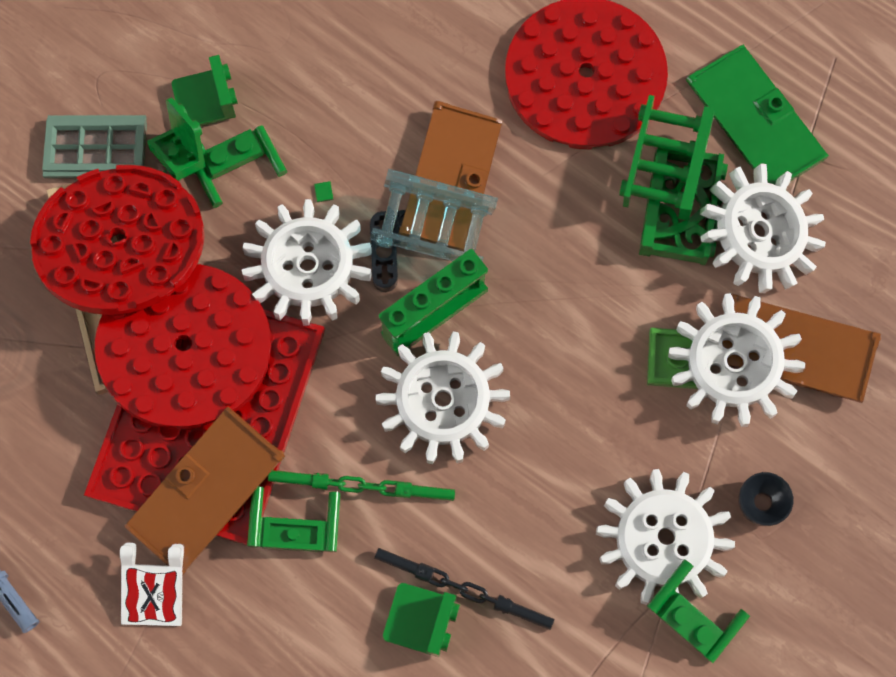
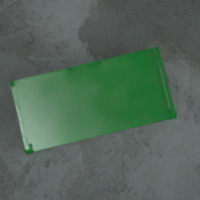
M744 44L686 78V82L691 86L703 104L707 107L715 108V120L751 168L754 170L760 164H766L768 183L775 185L776 180L787 171L792 174L791 182L828 158L829 155Z

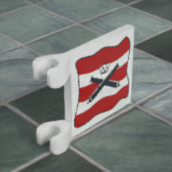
M125 543L121 546V624L182 625V567L184 546L182 544H173L169 548V565L135 564L136 544Z

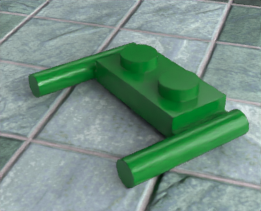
M263 125L256 127L254 131L249 129L206 150L204 155L206 167L195 173L213 208L221 206L223 202L212 180L265 154L278 177L288 172Z
M258 487L253 492L250 505L248 547L337 552L340 492H329L327 521L262 517L264 488Z
M684 559L647 607L708 661L714 663L746 623L750 615L740 609L722 631L686 598L677 593L675 590L694 567Z

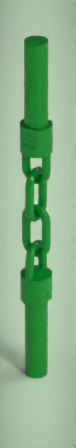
M272 470L268 475L269 482L307 485L316 489L327 490L329 485L338 486L344 492L361 493L367 489L377 490L380 494L391 497H421L454 501L455 489L412 485L410 482L384 480L377 484L367 483L363 478L353 476L329 479V474L325 473L305 474ZM344 480L359 481V489L343 487L346 485ZM385 485H395V492L384 491L387 489Z

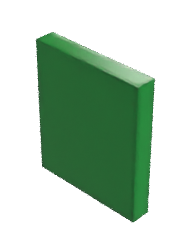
M331 181L314 184L317 203L334 200Z

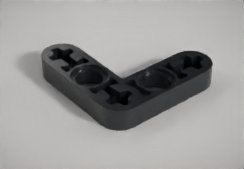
M406 210L377 212L370 220L372 278L374 286L381 292H390L398 284L396 239L405 238L398 233ZM381 220H385L388 225L386 226V238H381L380 227L377 226L380 225ZM380 246H389L392 249L391 255L387 258H380L376 254V250ZM382 265H387L388 276L393 277L388 280V284H383L382 280L378 279L382 277Z

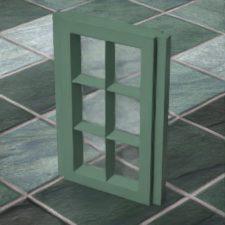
M48 115L42 168L43 178H76L95 169H99V172L116 169V165L144 166L147 131L146 115Z

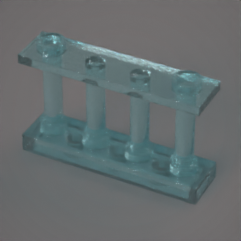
M388 169L384 187L389 188L391 194L381 230L373 228L370 240H374L376 245L384 248H392L393 245L454 261L469 249H473L475 252L483 218L487 214H493L498 198ZM405 193L414 194L418 199L409 237L392 233L401 197ZM433 200L444 202L443 205L446 206L436 244L420 240L429 202ZM460 207L470 209L473 214L464 252L447 247L456 210L460 209Z

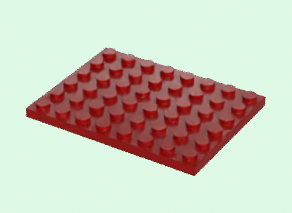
M263 309L271 334V353L268 370L256 393L236 413L272 445L285 452L325 333V327L310 323L309 326H303L302 320L286 315L280 321L275 319L274 312ZM190 339L177 340L176 348L180 351H186L191 347L192 342ZM117 404L84 496L137 512L214 422L202 425V428L177 430V428L164 426L156 427L133 417ZM279 462L273 470L278 471L281 462ZM268 476L259 485V487L264 488L262 517L274 482L268 481ZM251 496L216 535L217 537L247 545Z

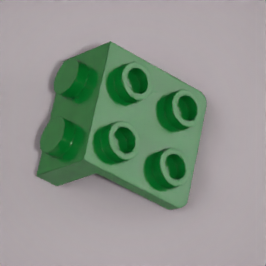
M220 55L209 57L212 70L177 78L171 83L176 103H181L191 120L195 119L200 126L236 117L233 105L238 104L234 88L229 89L227 81L232 80L228 63L222 65Z
M170 97L166 99L171 130L147 142L151 152L173 178L180 180L206 167L204 161L206 150L201 142L200 135L203 133L199 123L195 119L191 120L185 107L181 103L177 104Z
M400 583L397 586L383 632V639L389 643L439 657L441 650L447 652L452 634L446 632L449 622H455L459 612L460 604L455 603L456 595L444 592L443 595L406 583Z

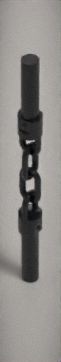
M378 548L374 559L411 573L417 579L441 588L450 585L459 589L461 596L476 603L489 601L494 603V610L502 611L503 614L509 613L548 630L552 628L555 619L514 603L510 598H505L500 594L497 599L488 596L485 588L471 582H464L463 584L449 580L446 572L422 562L418 564L381 548ZM434 573L444 576V578L440 579L443 583L432 580ZM466 586L483 592V594L479 595L482 599L466 594L465 592L468 591Z

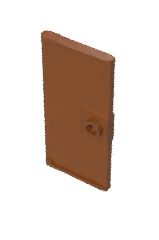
M441 101L434 102L433 113L404 219L398 234L400 236L465 253L470 249L502 120L452 106Z
M731 293L734 300L735 313L747 314L748 305L752 299ZM760 301V309L756 317L765 323L771 319L773 314L781 310L786 314L781 325L774 329L779 339L792 334H800L802 338L798 345L783 351L784 359L805 362V369L800 373L783 371L780 378L782 381L863 403L876 350L881 341L880 333ZM729 340L722 342L723 347L726 349L733 347L732 342ZM751 352L749 353V358L752 361L759 360V355ZM734 354L727 358V363L730 367L739 369L743 366V359L739 355Z
M227 407L126 523L125 528L166 565H169V548L173 544H182L184 546L183 576L191 564L277 464L284 459V452L272 445L235 411Z

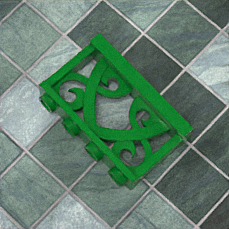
M656 148L653 162L679 167L668 162V159L688 163L687 166H690L692 158L687 157L685 153ZM705 152L702 165L710 169L711 178L703 180L701 176L699 177L695 198L700 209L707 204L722 205V201L711 191L708 198L704 190L711 188L718 181L725 180L728 164L723 163L724 154ZM651 173L649 188L678 194V191H681L686 183L681 182V179ZM676 179L680 181L674 189H668L665 185V182L668 180L672 181L673 184H675ZM647 199L639 255L648 257L654 255L706 265L709 257L714 258L717 242L707 243L701 241L700 247L693 250L686 248L682 244L680 235L685 233L686 240L689 243H693L692 235H699L701 238L702 235L711 229H718V221L700 215L699 209L690 217L689 221L685 220L679 223L675 211L670 206L660 203V201ZM663 214L669 215L673 226L669 227V220L666 223L661 222L660 216ZM706 218V224L704 229L698 224ZM674 237L676 246L654 243V240Z
M469 249L378 315L382 324L381 336L397 357L399 356V346L403 344L409 349L423 339V333L433 332L488 292V287L485 285V275L488 273L487 266L473 249Z

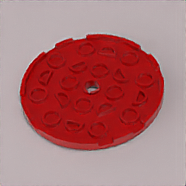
M560 0L534 13L518 29L507 52L505 79L512 106L518 116L531 130L550 142L556 141L569 145V148L592 150V147L606 145L611 147L640 132L642 121L638 120L641 104L647 105L649 95H653V109H659L667 86L668 66L663 46L654 30L632 10L609 0ZM580 68H592L593 75L583 77L580 75L579 70Z
M116 165V169L100 172L99 169L86 172L77 176V181L65 189L60 187L39 211L30 238L32 262L44 286L52 295L68 306L88 313L102 315L131 313L164 300L179 289L192 274L199 262L204 246V224L200 209L192 194H189L182 187L181 183L172 176L150 167ZM118 234L125 235L126 239H122L114 244L112 243L111 238Z
M197 264L185 283L164 300L139 311L101 316L95 337V359L104 386L116 403L126 412L156 427L177 428V430L202 428V425L215 422L227 407L237 412L256 393L268 370L271 353V334L262 305L258 300L254 299L251 290L234 276L211 266ZM190 339L192 345L188 350L180 351L176 348L177 340Z

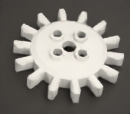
M760 164L753 172L754 183L749 184L741 167L734 169L729 173V176L736 188V192L733 193L722 182L718 181L710 188V191L724 203L723 206L720 208L707 204L700 209V215L718 221V229H711L702 235L701 241L707 243L721 242L725 252L719 254L712 264L715 268L727 264L731 259L739 265L733 284L739 286L747 281L750 272L758 273L759 293H766L772 289V273L777 272L786 290L798 284L791 271L790 264L795 265L805 275L814 271L817 267L802 253L804 249L817 252L825 247V241L808 236V227H813L823 221L824 216L823 214L805 216L800 205L807 202L813 193L808 189L793 197L787 192L786 188L792 176L790 172L787 171L776 180L775 185L767 182L766 164ZM761 212L766 214L767 220L762 218ZM738 219L743 222V226H740ZM755 224H759L764 228V237H760L755 233ZM771 238L776 240V246L771 243Z
M305 199L303 218L292 220L289 211L282 204L278 206V216L282 222V225L274 230L261 220L255 223L257 232L267 240L264 246L244 243L243 251L246 256L260 258L261 265L242 269L244 281L265 278L266 284L258 288L252 296L255 300L262 303L275 294L280 299L274 308L275 319L281 321L290 305L300 306V318L303 326H309L312 318L311 307L323 305L326 314L333 321L337 319V308L332 300L339 294L354 304L360 301L359 293L350 287L348 282L350 278L370 281L371 269L353 265V259L369 256L372 251L370 243L350 246L348 242L349 239L361 231L360 223L357 219L340 230L334 225L339 219V206L333 204L328 210L325 219L322 220L313 218L315 211L311 199ZM307 246L314 248L311 252L304 251V248ZM310 259L316 265L312 270L305 271L300 268L302 261ZM287 264L293 265L291 270L283 269ZM326 264L333 266L331 270L323 269ZM307 282L313 284L311 288H303V285Z
M731 293L725 294L723 298V315L714 317L703 302L697 304V314L705 323L700 330H696L688 323L682 321L678 324L676 330L693 342L690 349L680 347L669 349V358L689 361V370L677 373L672 377L671 381L673 386L694 381L699 390L689 398L687 407L690 410L699 406L701 401L707 397L716 403L715 409L712 412V423L718 424L724 416V409L728 406L737 407L738 420L741 427H748L751 418L748 409L749 405L758 403L764 414L771 419L778 413L775 405L768 397L772 390H776L784 397L793 399L797 393V390L792 385L785 383L780 378L783 371L800 373L805 369V362L784 359L783 351L798 345L802 338L800 334H792L779 339L774 329L781 325L786 315L782 310L773 314L766 323L757 318L756 314L760 309V297L754 296L750 301L747 314L735 313L734 300ZM729 340L732 342L733 347L726 349L723 347L722 342ZM749 353H757L759 360L752 361L749 358ZM730 355H739L743 359V366L739 369L731 368L727 363V358ZM717 365L720 367L721 372L713 374L710 371V367ZM740 377L745 378L747 385L739 386L737 379Z
M429 332L423 333V346L426 354L415 358L410 349L402 344L398 347V353L400 358L408 364L404 372L399 373L389 367H383L381 370L382 377L398 384L396 393H380L376 395V403L378 405H397L399 413L387 418L382 423L384 431H392L398 426L405 424L410 432L402 440L400 450L404 453L408 452L418 439L429 442L426 451V459L429 464H433L436 460L438 446L448 444L451 445L452 457L456 463L463 462L464 451L460 441L468 437L473 439L477 447L485 451L489 447L487 438L479 432L478 428L483 422H487L497 428H503L506 421L502 416L488 411L489 402H505L510 400L509 390H489L487 382L498 377L503 372L502 364H494L483 371L479 368L476 362L483 356L485 345L481 342L473 347L467 357L457 353L460 344L459 332H452L447 351H436L431 334ZM457 380L461 386L458 389H453L450 387V382ZM429 384L432 386V391L424 393L421 390L422 386ZM440 392H446L451 396L452 400L449 405L442 407L436 404L435 396ZM462 408L465 414L462 417H457L454 414V410ZM428 412H434L436 419L428 421L425 415Z
M659 469L651 472L650 483L652 491L645 494L641 493L637 483L631 478L627 479L624 482V487L633 500L628 508L608 498L604 505L609 512L621 518L618 527L601 525L596 528V535L603 538L612 537L617 539L618 549L604 553L599 558L601 565L622 560L627 567V571L619 576L615 586L620 590L628 586L631 579L636 576L645 582L641 593V603L647 605L653 598L655 586L662 587L682 561L686 559L694 567L681 584L687 582L692 588L693 593L701 599L708 593L697 574L702 569H705L713 576L723 578L727 573V570L721 564L710 559L713 549L729 551L735 548V541L727 538H714L713 526L723 525L731 518L729 511L719 512L708 517L702 506L711 500L714 490L711 487L703 490L695 500L685 494V489L689 483V474L685 472L676 480L675 491L663 489L662 475ZM648 516L655 517L657 521L655 526L647 524L646 518ZM678 516H683L686 519L685 526L677 524L676 518ZM661 529L672 531L674 534V542L672 544L664 545L659 541L658 532ZM648 546H655L658 553L656 556L648 554ZM678 546L687 548L688 553L686 556L678 554Z

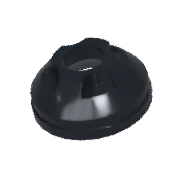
M770 472L756 473L750 476L740 488V510L749 521L756 525H777L783 522L792 511L794 504L792 489L777 474ZM765 494L770 498L771 506L768 510L763 511L755 506L754 499L756 495Z

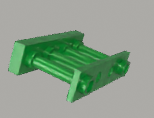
M649 95L647 105L641 104L638 120L642 121L629 177L628 180H622L619 196L624 197L623 207L627 208L629 207L631 195L674 204L675 208L680 209L678 219L689 221L715 108L704 106L702 116L696 115V118L653 109L654 96ZM650 120L691 128L693 132L698 133L696 141L690 140V143L649 135L647 131ZM647 145L685 153L687 157L692 158L690 166L684 165V168L643 160L641 159L643 147ZM640 170L681 179V182L686 183L684 192L678 191L677 194L634 185L637 171Z

